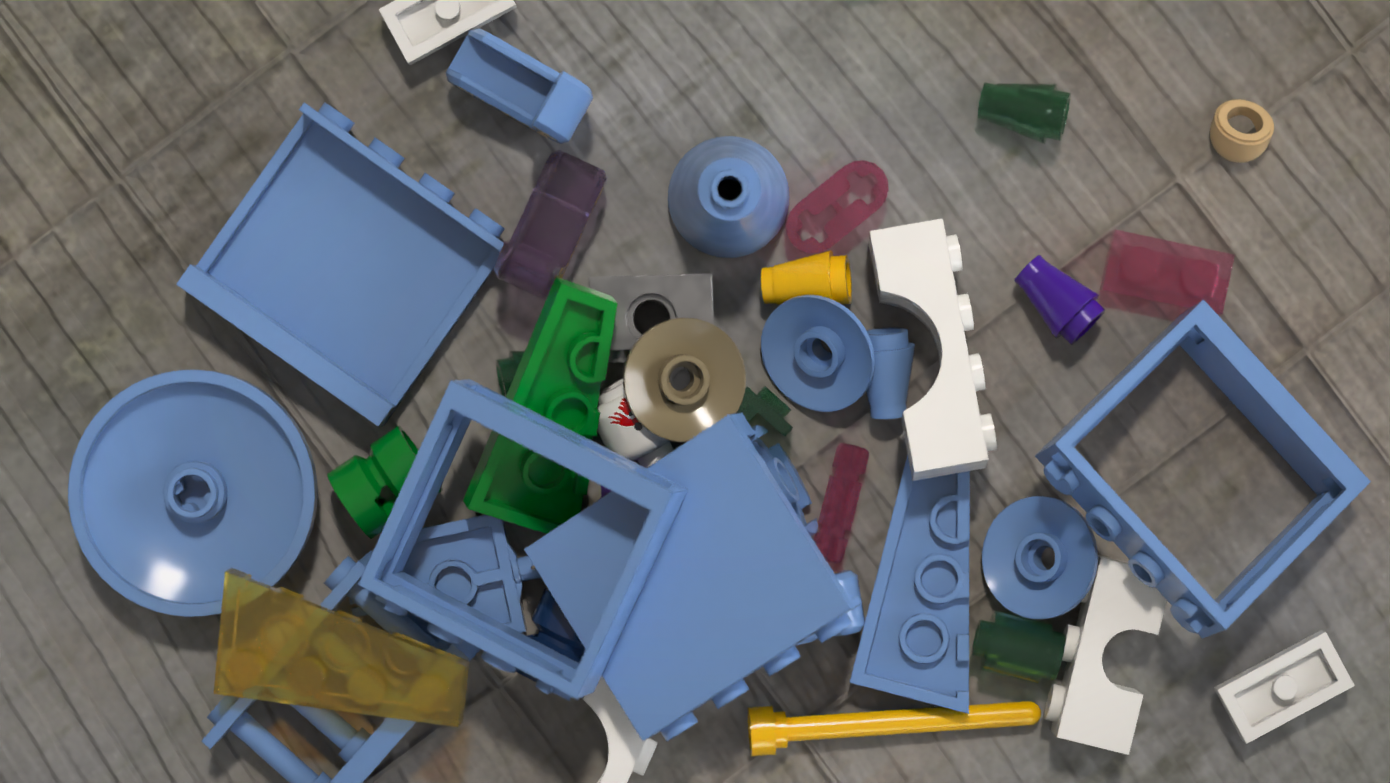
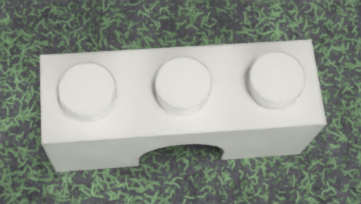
M1098 555L1096 576L1089 592L1081 601L1076 626L1067 624L1062 636L1059 660L1066 661L1067 664L1062 685H1051L1046 701L1044 719L1052 721L1050 731L1057 738L1129 755L1143 694L1136 689L1111 683L1103 670L1102 655L1109 640L1122 631L1140 630L1158 635L1167 600L1155 587H1149L1142 583L1132 573L1128 562Z

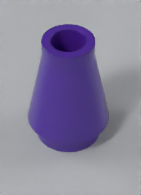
M1041 255L1036 256L1029 262L1014 280L1024 290L1054 337L1057 339L1062 336L1071 345L1087 333L1106 311L1096 301L1099 294L1049 264Z

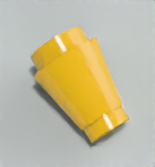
M832 250L777 264L774 267L762 268L761 289L764 304L776 303L781 305L783 302L801 295H819L835 300L840 304H851L852 278L848 256H834Z

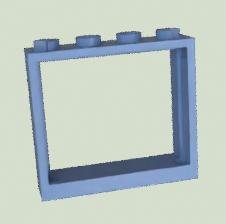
M1205 300L1200 301L1181 313L1035 455L1045 467L1043 469L1044 475L1050 484L1059 492L1071 495L1087 512L1086 520L1093 531L1101 538L1113 541L1129 558L1128 566L1132 573L1145 585L1155 587L1172 605L1170 610L1176 621L1189 632L1198 633L1201 638L1226 630L1371 482ZM1179 345L1317 494L1215 600L1074 448Z
M470 379L452 380L446 389L358 585L375 593L374 599L385 604V610L402 616H407L408 612H411L428 621L427 630L438 638L454 644H461L462 640L484 650L481 658L488 664L514 673L518 668L537 678L536 687L545 694L555 693L570 701L571 697L579 699L595 691L688 489ZM471 420L651 510L580 664L403 572Z

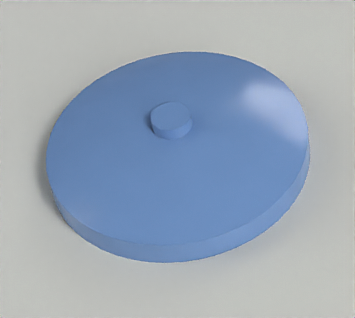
M177 370L161 373L143 379L118 393L95 415L84 431L73 456L68 482V506L73 530L82 552L98 575L119 594L142 607L159 613L184 617L215 615L236 609L257 599L279 583L299 559L308 542L316 516L318 500L317 476L310 448L300 428L285 408L265 391L243 379L207 370Z

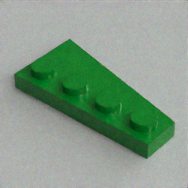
M555 277L506 398L592 441L593 436H597L600 411L597 407L601 382L606 379L618 304L611 295ZM492 430L463 502L469 510L548 534L581 512L583 495H587L589 479Z

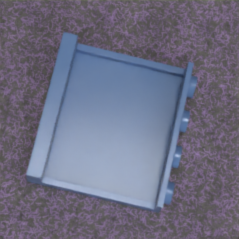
M326 102L323 103L318 112L306 103H303L299 109L303 113L198 264H190L176 285L376 426H385L494 271L499 253L504 245L499 240V237L505 228L476 208L469 217L448 204L455 195L454 192L427 173H424L419 182L402 172L398 168L405 158L377 138H374L367 147L348 134L355 123Z
M743 413L725 416L647 468L685 487L688 491L602 674L642 741L660 732L666 742L698 723L693 714L694 710L711 699L717 709L733 701L749 690L744 678L762 667L771 676L801 657L795 647L813 634H816L821 643L827 641L853 624L847 613L862 604L858 595L849 598L749 438L755 432ZM614 491L605 495L524 549L585 649H587L651 511Z

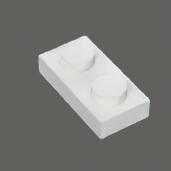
M395 0L380 8L379 11L409 65H412L467 35L469 30L480 28L517 8L514 0Z
M1320 630L1215 686L1214 689L1240 738L1247 744L1355 685L1327 633Z

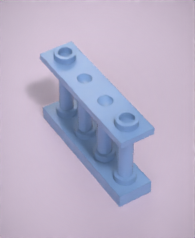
M373 551L368 552L357 563L347 556L324 582L332 592L239 697L231 690L210 712L207 719L215 726L201 742L211 749L231 731L289 783H363L479 652L480 648L462 640L461 644L452 643L451 646L443 639L436 642L408 616L398 615L385 610L386 605L374 599L375 593L358 585ZM347 596L420 660L417 667L425 675L412 690H409L403 683L398 687L394 685L324 623ZM307 642L311 643L381 705L377 711L386 719L372 735L363 727L359 731L353 728L286 668ZM268 686L341 749L338 756L346 764L333 779L325 772L317 775L247 713L248 709Z

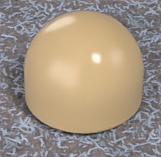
M1229 100L1222 103L1216 109L1210 126L1211 143L1216 152L1224 159L1236 163L1249 162L1259 157L1268 147L1274 132V122L1270 114L1256 103L1247 100ZM1237 115L1246 116L1253 122L1256 133H1241L1232 128L1228 120Z

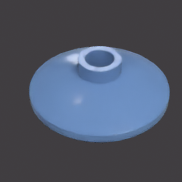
M801 295L783 302L770 314L765 322L761 335L762 359L771 380L790 400L810 410L833 412L849 407L867 391L873 379L875 369L873 345L863 324L845 306L827 297ZM821 340L829 346L832 353L822 347Z
M1033 496L1018 500L998 514L986 533L982 548V567L985 580L994 597L1006 609L1019 616L1030 619H1049L1069 612L1084 599L1096 576L1098 550L1093 531L1083 515L1073 506L1062 500L1044 496ZM1048 547L1052 548L1055 553V562L1050 569H1046L1041 560L1043 551Z

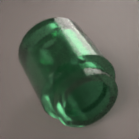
M994 611L990 622L979 620L974 635L971 655L981 657L980 670L1036 684L1041 679L1055 681L1064 654L1066 634L1052 631V624Z

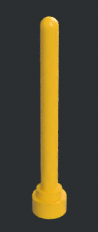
M1021 701L969 705V714L945 707L786 717L785 711L774 712L773 706L748 707L749 747L751 756L776 755L777 748H788V742L1029 726L1039 721L1041 710L1035 702Z

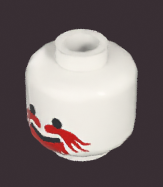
M623 378L600 391L597 407L600 411L597 432L607 449L631 461L638 460L640 465L645 468L674 451L669 442L670 440L659 437L647 430L632 414L625 398Z

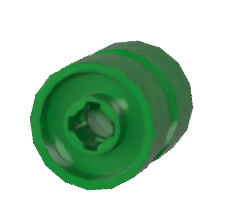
M400 426L395 427L370 444V456L365 459L354 455L327 474L328 480L340 501L357 525L370 539L383 531L419 451ZM441 486V488H440L438 494L443 491L442 486Z

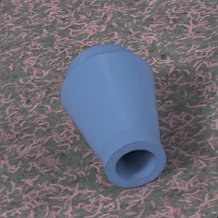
M893 327L866 330L871 339L875 355L874 375L866 391L870 404L871 418H901L903 411L907 409V396L915 344L909 342L908 329Z

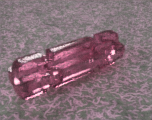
M840 443L836 448L832 464L833 467H836L834 476H829L818 520L822 527L820 532L817 531L813 540L825 560L832 563H840L844 558L848 542L844 538L846 530L851 531L862 483L858 482L860 474L865 475L869 459V451L867 449L848 443Z

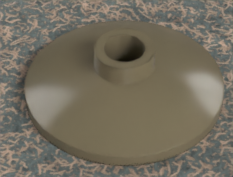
M674 318L651 327L633 345L624 366L623 388L632 414L643 427L664 439L687 442L725 416L737 413L745 394L746 371L739 349L723 330L700 319ZM678 367L686 368L690 375L689 384L682 390H675L670 383L671 373Z

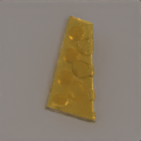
M232 567L225 571L214 694L459 727L463 722L469 668L468 660L400 633H388L363 623L362 618L338 610L335 612L307 601L304 599L305 596L283 587L277 589L251 579L252 575Z

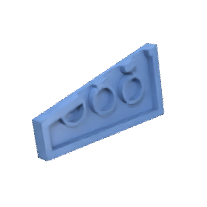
M907 455L850 683L969 714L970 471L912 481Z

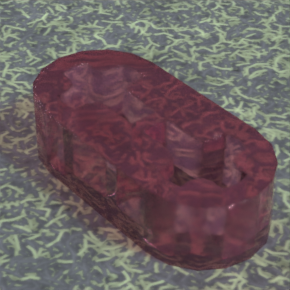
M865 160L853 161L842 167L797 203L789 212L785 226L786 236L791 245L798 251L809 255L822 253L834 246L874 214L886 201L889 187L884 171L875 163ZM855 173L861 179L869 174L874 177L876 184L871 189V193L875 200L867 205L862 199H857L843 209L836 201L851 187L846 179L848 175ZM831 206L837 215L823 228L828 236L827 239L821 243L813 237L805 241L800 239L797 232L803 224L798 216L807 210L814 217Z

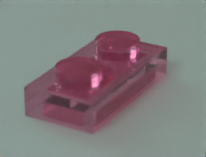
M1112 230L1100 290L1187 309L1205 300L1217 315H1222L1235 255L1130 232Z

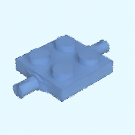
M485 514L422 528L403 569V572L520 633L527 631L521 603L523 582L541 578L536 568L532 567L533 563L528 556L517 557L516 552L508 542L504 520ZM349 598L350 605L356 604ZM359 606L351 609L354 619L368 615ZM408 612L407 616L436 642L440 640V638L427 630L428 621ZM404 647L406 657L414 656Z

